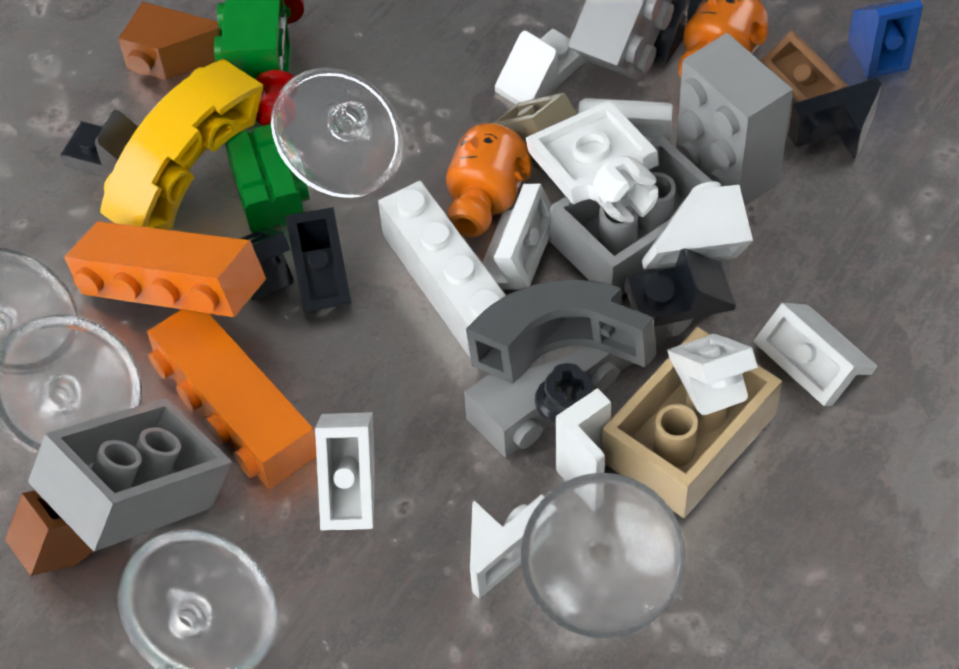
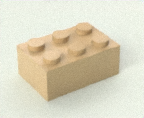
M697 327L682 344L710 334ZM668 358L602 428L601 450L605 455V464L685 518L777 414L782 380L757 365L758 368L742 373L748 394L747 400L707 415H701L692 402L670 358Z

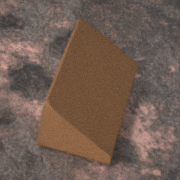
M793 30L760 60L793 89L792 96L798 102L849 87Z

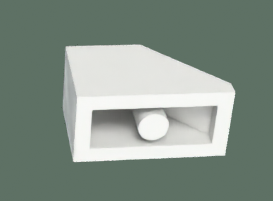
M712 181L692 188L689 195L678 207L642 259L644 270L675 266L680 250L684 248L713 260L737 258L753 241L740 185L721 187L720 182Z
M373 412L321 414L315 427L320 530L373 529L375 482Z

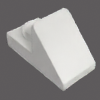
M553 28L541 39L524 30L519 35L495 84V92L515 105L518 102L549 96L587 60L567 47L570 39Z
M714 333L667 350L677 374L701 415H707L747 400L748 394L742 373L758 368L752 347Z
M542 494L528 506L522 504L514 509L507 517L503 527L477 502L474 501L472 503L470 574L472 592L479 599L557 534V507Z

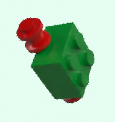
M225 0V2L217 4V21L219 30H222V36L214 37L215 61L225 59L263 84L256 122L262 126L274 123L276 126L278 125L279 129L294 124L298 118L299 108L295 100L300 93V84L297 78L290 74L291 40L288 24L298 21L303 16L305 6L303 0Z

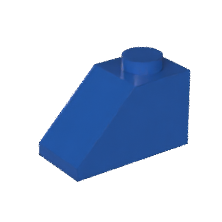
M895 0L853 10L848 43L867 79L910 69L923 10V4L920 0Z

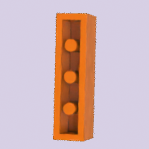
M97 221L64 256L73 275L74 283L82 295L235 317L266 280L250 240Z
M181 309L147 331L153 349L148 354V357L155 370L163 379L171 376L178 384L176 390L185 405L191 411L199 408L207 417L204 419L205 424L218 443L223 444L227 441L234 448V457L240 468L249 478L257 475L270 490L317 457L314 428L209 313Z

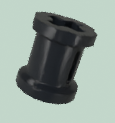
M563 363L557 365L545 381L539 385L535 393L537 411L543 418L556 423V416L592 392L590 376L576 364ZM560 386L561 391H555V388ZM565 395H571V399L566 400Z

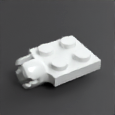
M610 100L526 137L530 155L573 205L580 201L591 199L597 201L613 219L628 223L634 222V217L625 207L630 205L641 217H644L654 207L658 199V187L655 185L657 179L649 170L659 165L657 150Z

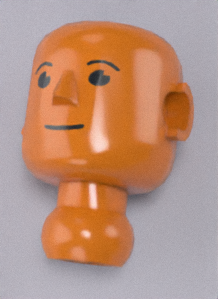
M703 0L685 26L683 40L687 52L680 57L678 63L679 76L681 77L683 59L725 33L731 35L753 54L758 46L765 42L768 34V15L760 0Z
M482 123L471 127L460 139L447 170L446 187L450 196L454 199L449 205L447 217L462 236L475 238L483 235L491 225L492 216L502 214L513 206L518 198L523 182L531 177V156L528 152L527 143L518 133L499 124Z

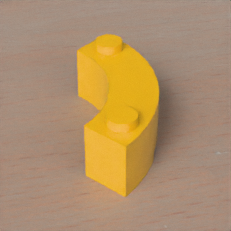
M225 59L194 70L188 78L172 89L152 109L130 138L113 172L104 183L105 193L100 213L116 224L164 230L173 228L178 208L194 179L193 174L189 170L205 150L208 149L215 153L233 136L255 125L263 84Z

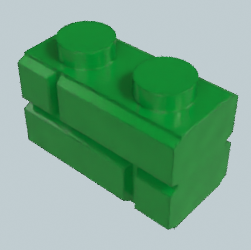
M273 123L257 127L250 133L247 130L239 132L225 143L229 165L250 232H255L262 228L275 229L276 225L281 227L287 226L286 215L304 212L302 202L310 200L303 172L293 173L292 167L298 166L292 139H282L278 125L276 126Z

